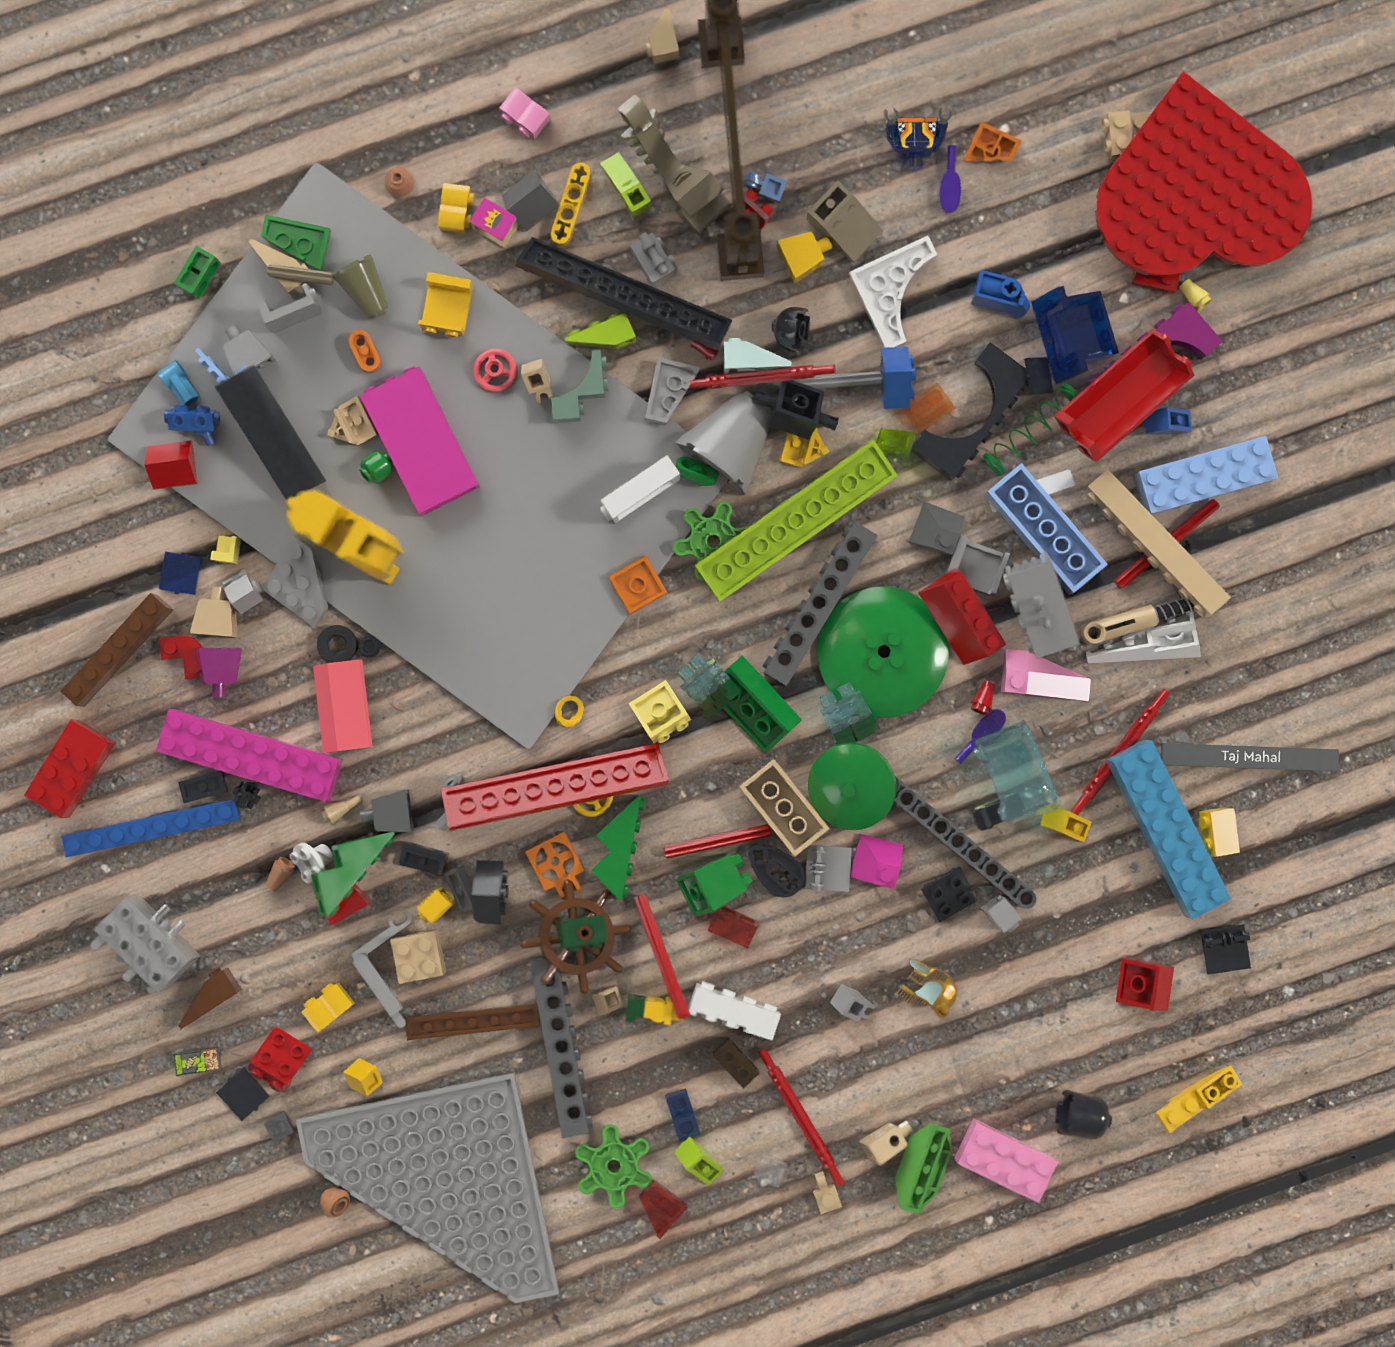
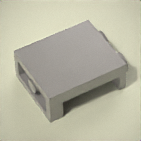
M305 283L302 286L306 297L276 310L265 300L258 302L257 306L264 323L274 333H277L322 314L320 306H323V302L319 293Z
M960 536L954 553L950 557L945 574L955 568L963 572L973 590L989 596L996 595V592L1000 593L1004 584V580H1001L1003 572H1006L1005 567L1011 564V560L1008 559L1010 553L996 551L968 541L969 538Z

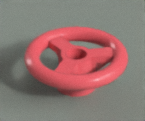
M489 349L480 354L476 359L473 369L474 377L483 389L491 392H500L509 388L515 381L517 365L514 358L508 352L501 349ZM495 355L504 357L508 361L511 370L504 369L502 363L495 358ZM488 357L489 360L485 365V370L487 374L482 378L480 374V366L482 362ZM494 366L499 368L496 373L491 372ZM500 375L508 377L507 381L501 385L488 384L493 377H499Z

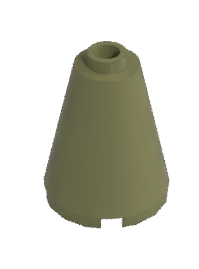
M369 254L363 257L364 260H356L343 267L336 274H333V277L368 317L373 316L374 319H377L386 314L384 309L388 305L374 259Z

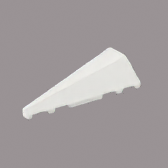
M1188 611L1186 615L1176 619L1170 617L1164 624L1122 637V641L1113 645L1110 643L1104 644L1103 649L1091 653L1087 651L1088 663L1201 657L1193 612Z

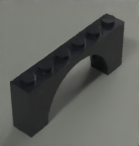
M991 342L974 363L987 378L992 392V409L985 425L975 433L962 438H944L924 429L909 449L950 481L954 477L960 478L966 470L963 465L968 459L972 462L979 452L976 449L981 442L984 444L993 434L990 432V429L993 425L998 427L1005 418V415L1002 414L1007 407L1011 409L1017 402L1016 394L1019 390L1024 392L1029 386L1028 379L1026 378V368Z

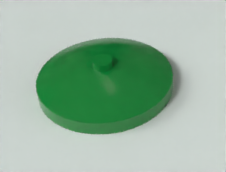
M840 743L828 748L817 758L809 773L808 793L813 807L824 820L841 829L862 830L877 824L888 814L896 797L897 784L891 765L877 750L861 743Z

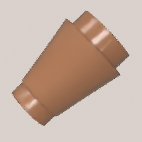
M284 857L275 860L265 885L269 889L277 891L294 873V863Z

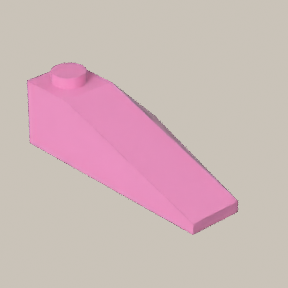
M1004 649L1001 693L1089 701V678L1042 657L1036 659L1035 654L1028 651Z

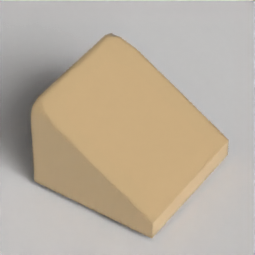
M617 985L592 995L599 1015H605L624 1007Z

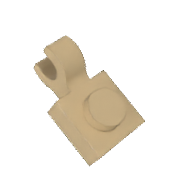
M823 1171L816 1173L815 1177L819 1189L813 1192L820 1213L823 1214L841 1208L842 1205L835 1185H827Z

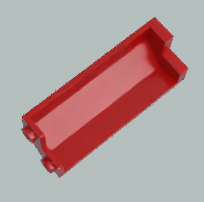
M1152 329L1054 416L1063 433L1067 437L1071 435L1074 441L1079 444L1077 448L1080 452L1095 463L1195 376L1191 368V361L1186 356L1181 357L1174 353L1170 344L1171 339L1167 334L1159 333Z

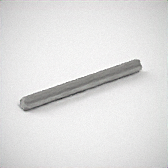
M880 371L815 376L814 378L794 381L816 389L880 384L882 382V374ZM781 381L752 384V391L754 393L757 388L767 393L776 392Z

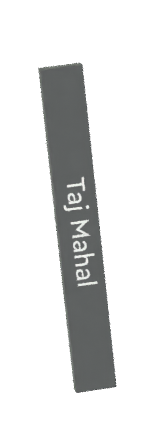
M1161 743V759L1164 765L1338 771L1339 749Z

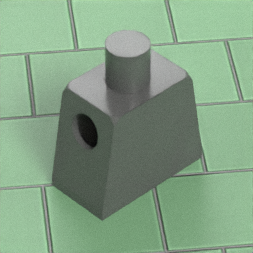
M409 789L371 800L372 809L360 811L361 822H374L375 831H414Z

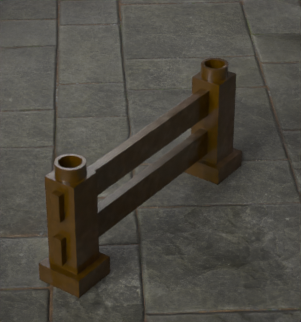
M705 0V19H698L701 68L720 67L733 208L732 215H725L724 233L717 234L720 281L764 278L757 212L746 213L732 69V66L745 64L738 0Z

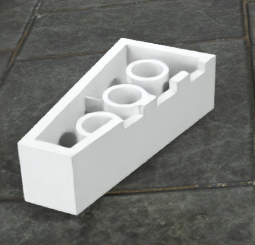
M702 981V984L696 983L688 1006L690 1015L696 1016V1013L699 1012L706 1020L714 1022L720 1019L728 1027L738 1029L740 1026L745 1032L770 1040L773 1039L781 1013L777 1011L778 1007L765 1003L764 1006L756 1004L757 1000L748 996H744L743 999L736 997V993L723 988V991L714 989L715 985Z

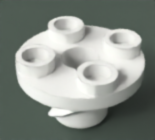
M299 843L290 854V859L301 871L303 881L309 884L312 882L311 874L326 871L324 866L332 862L333 855L331 850L324 844L312 848L306 843Z

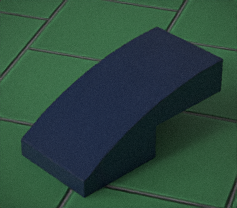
M686 1088L665 1095L679 1142L689 1137L693 1138L701 1135Z

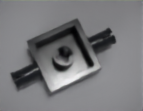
M790 380L781 381L775 395L757 388L754 392L752 402L769 407L771 410L768 426L809 440L817 425L835 431L838 425V417L821 412L825 391Z

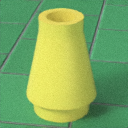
M1187 279L1179 287L1188 302L1198 312L1204 309L1212 300L1208 292L1194 284L1190 279Z

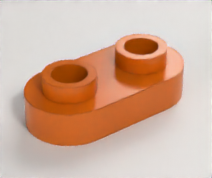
M363 330L352 332L349 337V345L359 366L367 373L376 372L381 366V358L371 337ZM360 339L365 340L362 346L357 344ZM369 359H374L373 365H367Z

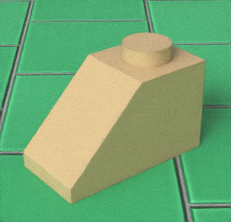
M665 9L649 34V43L646 44L647 55L653 58L654 64L679 59V49L669 9Z

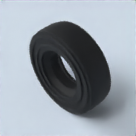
M341 625L329 626L319 635L317 650L322 659L328 663L350 661L357 651V639L354 633L347 627ZM340 636L344 639L346 646L341 653L336 654L330 650L329 642L333 637Z

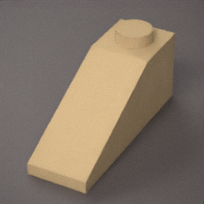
M253 239L248 241L267 266L273 264L308 269L304 263L300 265L296 259ZM277 278L292 298L304 290L303 284L307 283L308 286L312 284Z

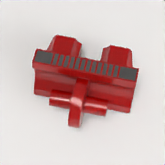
M750 189L744 193L745 212H757L759 230L762 231L773 209L765 203L761 207L755 204L758 196Z

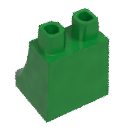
M740 854L727 855L677 878L678 885L694 915L698 917L713 912L747 891V887L753 881L747 872L740 875L737 867L743 865Z

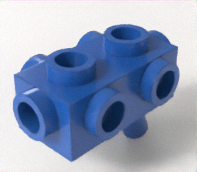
M176 405L171 410H165L164 422L168 424V430L194 431L195 435L202 434L206 445L209 446L215 443L210 431H214L217 425H220V412H216V409H210L209 406H197L196 409H188L186 405Z

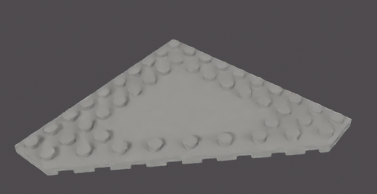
M515 1072L296 1119L304 1164L314 1168L337 1186L340 1185L361 1202L367 1203L390 1221L393 1220L402 1226V1229L414 1237L420 1238L429 1244L431 1248L443 1256H447L467 1272L473 1273L482 1279V1282L494 1290L500 1291L514 1303L559 1294L560 1291Z

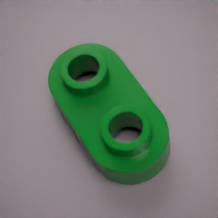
M680 457L676 462L675 467L680 473V477L687 478L703 486L716 484L719 473L712 466L690 457Z

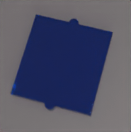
M165 552L159 589L172 591L177 595L180 593L196 595L202 557L186 555L184 552L181 554Z

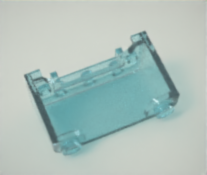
M1025 720L975 740L977 745L974 748L978 760L983 759L1000 799L1001 808L998 809L1002 821L1010 824L1063 808L1032 730Z

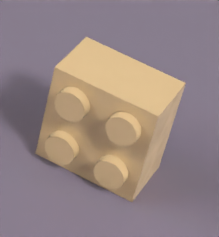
M438 929L391 939L399 984L442 976L446 973Z

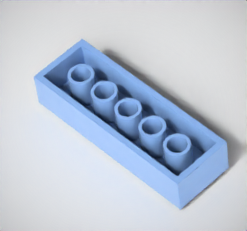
M1266 436L1142 470L1133 475L1141 504L1151 515L1278 479Z
M1022 463L984 494L1038 559L1040 558L1039 555L1048 552L1058 582L1068 595L1076 592L1108 565Z

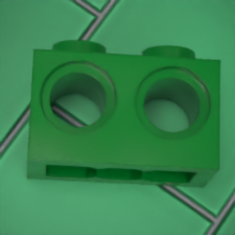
M195 246L174 284L182 291L200 300L221 262L214 255Z

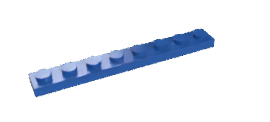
M232 799L61 837L65 857L67 858L240 821L241 818L239 808Z

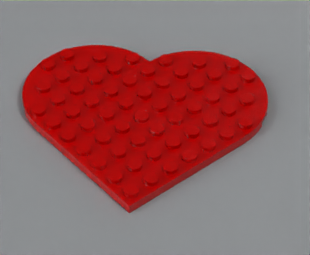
M1182 71L1104 176L1096 195L1097 206L1095 211L1097 228L1101 231L1104 238L1103 242L1117 260L1126 267L1143 275L1171 277L1192 270L1210 254L1224 262L1233 265H1248V267L1263 266L1279 260L1292 251L1305 235L1312 214V194L1304 171L1286 150L1186 72Z

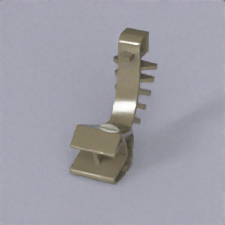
M635 94L618 108L624 122L630 126L621 135L622 139L629 140L627 143L631 148L638 147L634 151L637 156L648 155L643 160L646 165L654 164L655 168L652 171L655 174L660 173L664 178L665 186L676 213L698 234L732 206L721 193L724 188L712 172L685 166L677 160L670 150V144L664 140V131L662 129L659 130L661 123L656 118V109L652 108L649 111L647 106Z

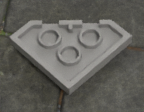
M295 535L262 586V590L310 625L316 627L328 610L327 600L324 599L322 591L323 582L320 569L318 570L316 564V551L312 545L298 535Z

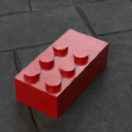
M70 719L24 796L60 818H70L116 742L84 722Z

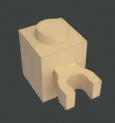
M543 358L522 365L521 376L529 394L536 392L537 403L542 402L540 396L542 393H546L549 400L553 398L552 390L549 388L550 375Z

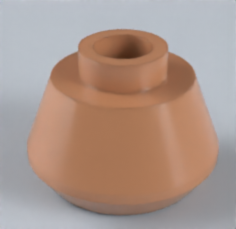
M401 167L390 170L384 181L386 190L395 197L408 195L414 187L413 175L410 171Z
M338 1188L325 1190L320 1200L324 1214L329 1218L338 1217L343 1214L350 1203L349 1193Z

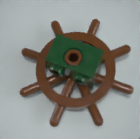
M567 879L564 881L566 900L554 905L549 910L536 900L530 902V907L540 914L543 919L540 923L538 938L522 940L520 947L523 949L540 947L543 957L550 964V967L541 978L543 984H548L557 971L569 975H578L580 992L587 994L589 987L586 973L596 970L603 964L616 973L622 971V966L612 959L610 954L614 945V935L630 933L631 926L612 925L608 914L602 908L611 895L609 890H604L594 903L587 899L575 898L572 881ZM576 908L586 910L588 913L585 917L578 918ZM567 909L568 920H561L557 917L559 913ZM553 924L556 926L557 935L550 936V928ZM559 944L561 951L558 955L555 954L551 945ZM583 948L595 956L587 964L584 961ZM570 952H574L576 965L564 962Z

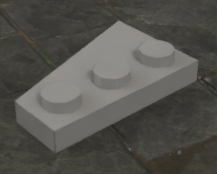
M658 358L644 421L666 426L691 384L689 381L695 379L700 371V367Z

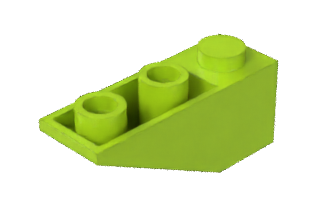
M619 152L600 163L632 219L652 209L650 198Z
M617 312L608 317L609 320L602 323L596 321L589 324V328L583 331L577 329L570 332L565 340L569 346L617 350L636 342V336L626 313L621 314Z

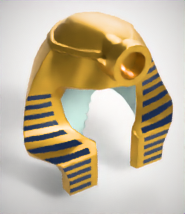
M911 959L910 964L914 967V971L909 978L924 986L918 991L913 992L902 985L897 993L907 1003L930 1006L932 1010H935L938 1017L946 1018L949 1014V1008L957 999V987L953 979L938 968H931L917 961V959Z

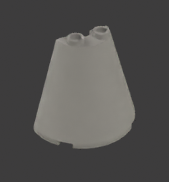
M747 391L743 394L737 393L674 443L689 455L693 456L696 454L728 478L729 481L727 483L744 496L748 492L770 428L768 421L771 413L769 407L752 402L753 395Z

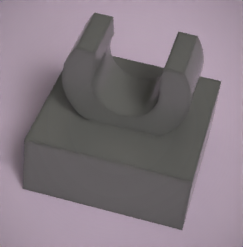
M285 1111L263 1123L274 1143L295 1131Z

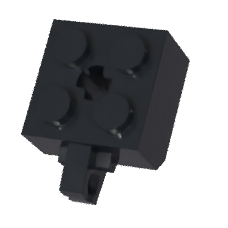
M477 860L472 889L473 918L478 923L501 924L502 915H506L507 902L504 901L509 895V885H505L508 882V870H504V861Z

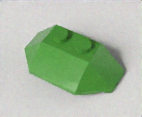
M931 1123L910 1136L895 1176L900 1208L902 1210L920 1214L923 1211V1207L929 1204L938 1193L953 1151L949 1128Z

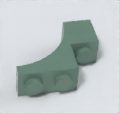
M601 350L592 351L588 373L574 390L565 395L551 398L554 424L581 422L580 415H584V405L579 400L605 398V391H609L608 378H603V370L607 369L606 356L601 355Z

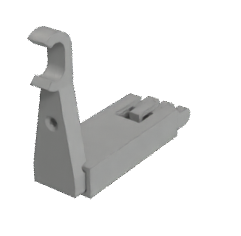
M404 909V914L407 915V920L400 926H395L393 921L389 920L390 927L351 954L354 959L352 963L399 1028L404 1027L406 1024L404 1017L399 1012L403 1006L366 954L373 951L411 923V913Z

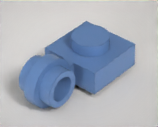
M748 172V175H745L743 180L745 187L752 190L761 187L759 196L777 203L780 202L787 183L786 180L768 173L764 181L760 180L758 174Z

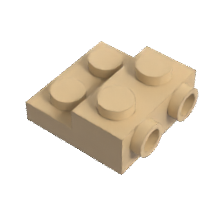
M1129 110L1107 113L1102 120V131L1106 132L1104 151L1105 154H1108L1109 161L1117 160L1149 117V111L1130 113Z

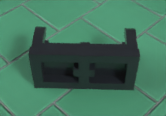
M406 841L403 843L399 864L443 876L449 853Z

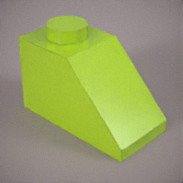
M691 1137L682 1142L679 1148L674 1151L684 1167L708 1186L724 1171V1168Z

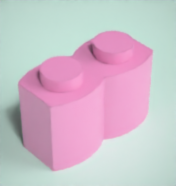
M517 88L511 92L499 108L502 114L501 118L509 125L512 123L519 127L518 131L526 138L531 136L535 139L551 120L550 114L543 107L532 101Z

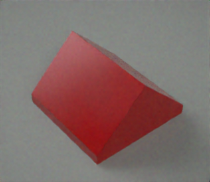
M192 440L147 447L144 466L153 490L198 484Z

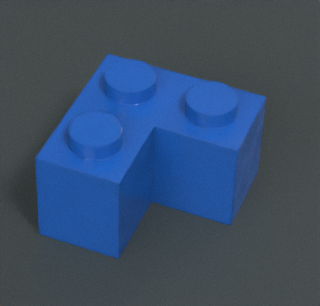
M908 347L881 348L883 408H910V400L915 397L914 386L911 385L912 381L916 380V370L913 368V355H909Z

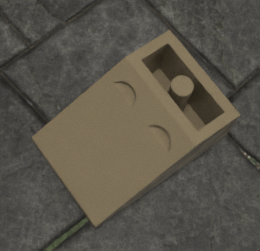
M838 180L807 212L806 220L822 235L827 236L830 242L853 263L883 233L882 228L862 204Z

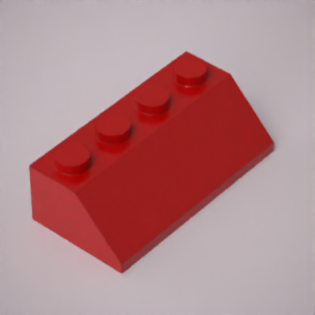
M954 568L918 592L963 665L987 658L1007 645L963 572Z

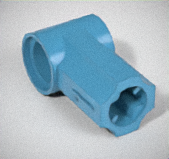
M177 360L158 372L161 380L169 389L171 388L182 405H192L200 397L187 379V373Z

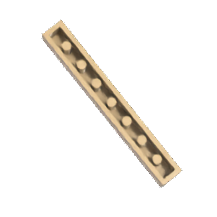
M1108 469L1087 487L1086 496L1094 505L1098 504L1103 509V515L1118 525L1117 529L1123 536L1128 535L1133 541L1132 545L1139 552L1143 551L1149 557L1147 559L1154 568L1158 567L1164 573V579L1179 589L1178 593L1186 601L1190 600L1195 605L1194 610L1201 617L1205 616L1208 619L1231 598Z

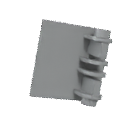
M809 845L807 848L805 889L849 892L852 848Z

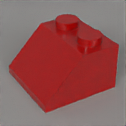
M1122 958L1116 1002L1153 1011H1168L1174 967Z

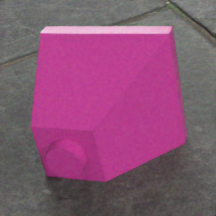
M860 834L850 877L895 889L901 866L903 845Z

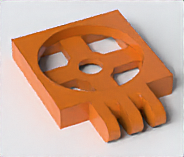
M565 831L525 852L545 891L555 886L561 899H565L563 889L564 881L567 879L572 881L577 891L582 890L576 875L585 871ZM551 843H562L568 847V850L562 853L555 852ZM541 848H544L548 856L547 860L537 865V853ZM553 857L559 858L558 865L551 863ZM573 857V869L571 873L567 874L563 867L564 861ZM549 869L555 870L559 879L549 880L542 873Z

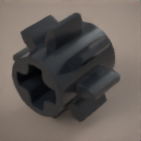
M242 781L232 791V794L235 795L233 802L240 808L252 809L261 799L257 795L260 789L252 782L244 783Z

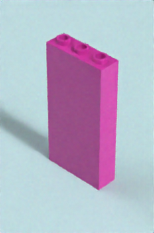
M413 366L404 370V374L397 378L395 376L384 380V384L377 388L376 386L367 388L360 397L418 514L424 516L480 488V485L422 369Z

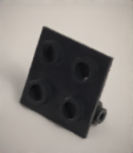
M960 866L956 869L953 867L945 875L941 874L939 879L936 877L935 881L927 885L924 884V887L921 889L939 922L978 901Z
M1244 924L1200 931L1207 975L1251 968L1247 941H1250L1249 932H1245Z

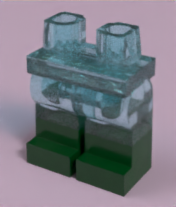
M699 653L677 674L684 681L680 688L683 691L686 690L688 696L699 704L704 711L701 715L708 721L735 698L741 690L718 665H715L717 662L714 658L707 662Z
M850 682L837 688L842 697L838 701H836L832 691L819 697L823 709L820 711L833 733L836 745L847 742L856 743L880 730L874 716L862 698L860 690L855 691Z

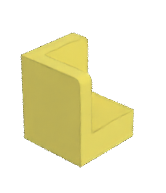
M219 536L217 550L211 552L210 560L238 565L241 538L236 536Z

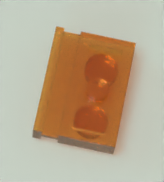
M937 382L910 401V408H902V411L913 426L916 427L918 433L921 434L924 429L927 430L955 410L956 407Z

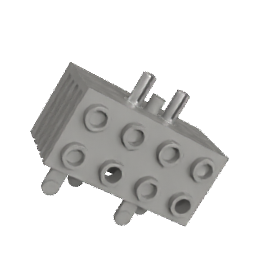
M1048 552L1039 555V559L1032 557L1030 562L1023 560L1021 565L1018 562L1014 563L1013 568L1006 566L1007 573L1003 574L1008 592L1013 591L1014 593L1010 597L1015 612L1020 611L1021 613L1017 615L1023 633H1028L1024 635L1030 653H1035L1036 659L1079 645Z
M139 894L125 897L94 929L99 935L91 943V948L96 950L107 942L118 953L115 957L116 961L123 962L125 960L131 966L123 974V980L130 981L138 973L149 984L147 987L148 993H154L155 991L159 993L164 989L170 988L201 956L179 934L186 926L185 922L180 920L172 928L170 926L172 921L168 918L165 920L162 918L170 908L164 904L156 912Z

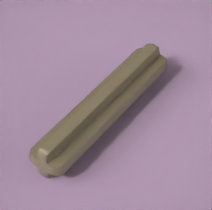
M270 264L267 270V275L272 278L332 285L334 279L331 272Z

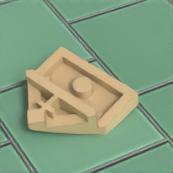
M356 396L340 405L338 409H334V419L327 436L356 445H362L380 436L360 396Z

